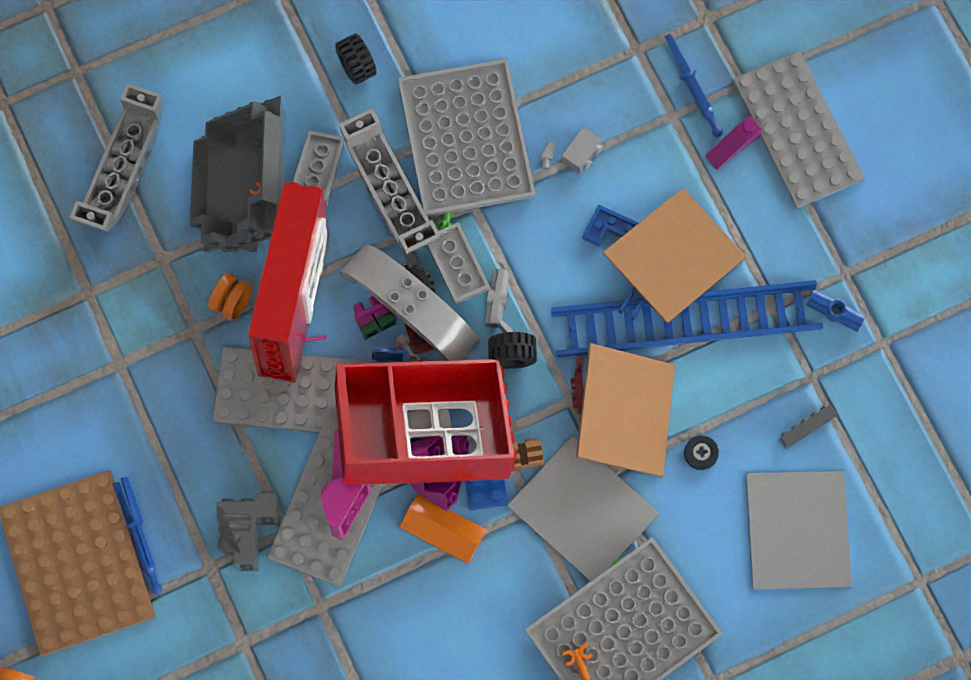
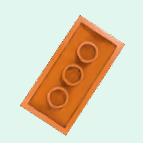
M419 493L410 505L400 525L401 529L467 564L470 563L487 532V529L451 510L445 511Z

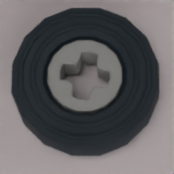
M699 435L687 442L684 448V457L690 467L696 470H706L715 465L719 457V449L713 439L708 436ZM700 448H702L703 451H706L704 457H700V454H696V452H698Z

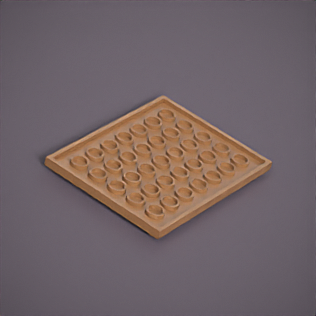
M110 470L0 507V519L40 656L42 657L156 618L129 529L126 528V522L113 487L115 482Z

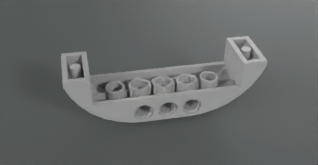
M128 83L120 98L123 110L83 203L75 202L69 216L70 220L105 232L111 230L118 223L131 201L152 151L162 112L163 96L161 94Z
M373 108L338 124L357 171L400 249L405 254H408L441 238L433 220L429 221L387 143L382 133L381 123Z
M365 244L340 271L352 284L358 283L439 351L440 357L444 361L464 360L480 342L474 331L448 304L381 250Z

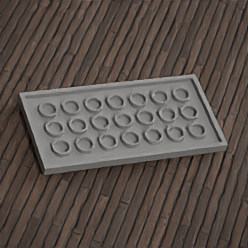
M800 51L733 78L732 82L749 116L762 128L760 138L796 209L864 181L865 177Z
M223 347L213 422L320 433L327 414L337 417L334 391L336 364L376 362L302 355L296 383L258 376L252 350Z
M327 414L268 555V559L341 588L383 484L370 485L371 492L343 541L332 536L320 493L325 485L327 486L332 480L334 432L338 428L336 416Z

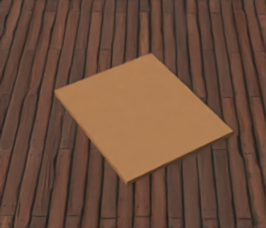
M684 188L603 252L604 256L667 324L747 257Z
M590 343L576 457L663 477L675 365Z

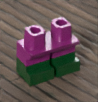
M373 296L368 299L372 307L366 310L362 302L353 305L355 321L364 340L379 334L380 330L383 332L397 324L394 314Z

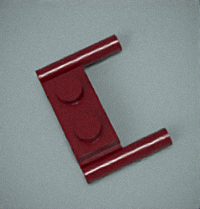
M582 357L577 358L574 378H570L571 390H575V397H572V406L576 408L577 414H580L579 421L581 419L584 393L582 378L584 359Z

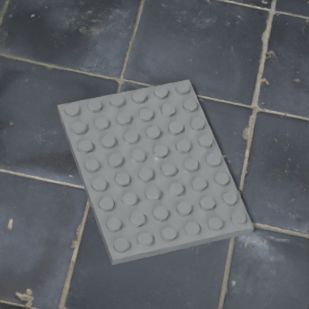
M507 59L398 78L422 206L427 217L536 197Z
M653 537L524 630L559 680H582L576 662L566 666L565 663L571 661V656L568 654L562 656V653L567 650H577L583 644H589L588 647L583 649V653L585 655H593L589 659H583L590 680H662L723 635Z

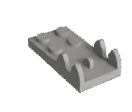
M309 130L293 182L299 183L301 186L309 187L313 185L323 189L325 207H328L330 192H333L334 178L345 141L343 137Z
M458 222L438 231L441 238L427 244L426 247L431 252L434 264L438 267L455 305L490 290L489 283L460 223Z

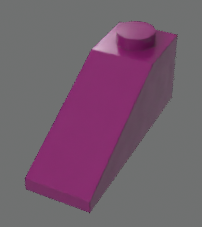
M751 116L747 117L730 131L705 157L718 170L757 140L761 135L762 128Z

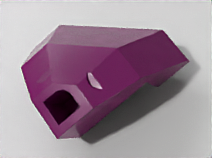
M465 435L451 437L453 454L467 455L470 447L468 437ZM430 436L411 443L412 455L415 457L444 455L443 438L440 436ZM462 481L409 484L414 491L441 509L448 511L457 502Z

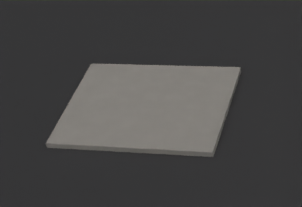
M572 436L507 507L591 582L613 565L612 563L628 549L659 515V512L605 464L577 458L578 440Z
M844 471L747 473L753 590L851 588Z

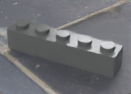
M831 404L828 406L824 405L820 408L821 411L818 413L815 411L810 415L809 419L805 418L801 421V424L791 427L789 432H783L780 441L785 448L788 449L835 418L837 413Z

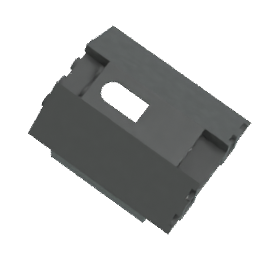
M281 95L265 100L261 104L259 102H250L246 106L238 107L234 111L214 117L206 122L205 136L193 141L190 226L201 229V244H204V252H211L216 249H222L223 252H238V249L257 252L258 242L271 240L284 182L286 115ZM260 182V193L252 195L249 192V189H252L253 191H258L259 186H257L255 183Z

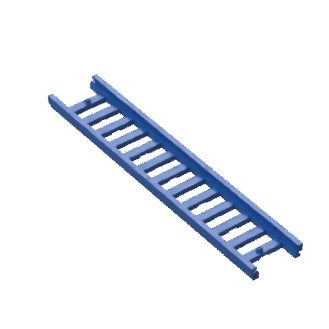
M812 280L707 291L693 302H699L703 335L700 336L692 335L688 306L681 312L684 337L674 338L672 322L670 321L667 324L663 320L666 339L655 340L651 306L645 301L642 310L647 341L636 342L634 325L631 319V309H636L642 298L631 299L624 310L628 343L617 344L613 311H619L625 300L552 307V318L567 316L571 349L556 350V357L588 354L589 347L579 348L575 315L586 314L589 344L598 345L594 313L605 312L609 345H604V347L619 351L822 330L824 328L823 323L806 324L801 293L803 291L816 290L817 282ZM784 293H793L798 322L796 326H787L783 300ZM764 295H774L779 327L768 328ZM745 297H756L760 329L749 330ZM737 298L741 331L731 332L726 299ZM718 300L722 333L712 334L707 301Z

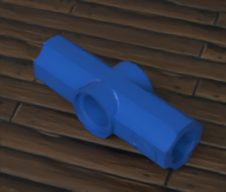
M814 290L807 303V306L826 315L830 321L839 322L858 332L865 319V316L846 307L842 301L833 300ZM831 309H839L840 314H834Z

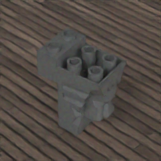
M269 490L256 494V501L244 498L241 501L233 502V499L226 498L222 499V502H216L217 520L219 522L217 548L223 554L235 557V566L239 571H259L260 525H279L280 501L277 494Z

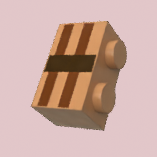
M530 438L524 440L523 443L514 441L512 447L516 448L517 458L514 460V471L544 467L545 462L541 440Z

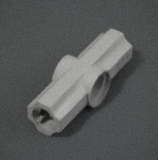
M494 269L491 289L488 291L485 325L491 328H500L498 322L503 319V311L506 308L510 272L505 269Z

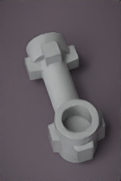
M401 335L395 339L397 349L401 348L408 351V362H421L420 357L411 351L408 345L410 343L408 337L406 338L405 335Z

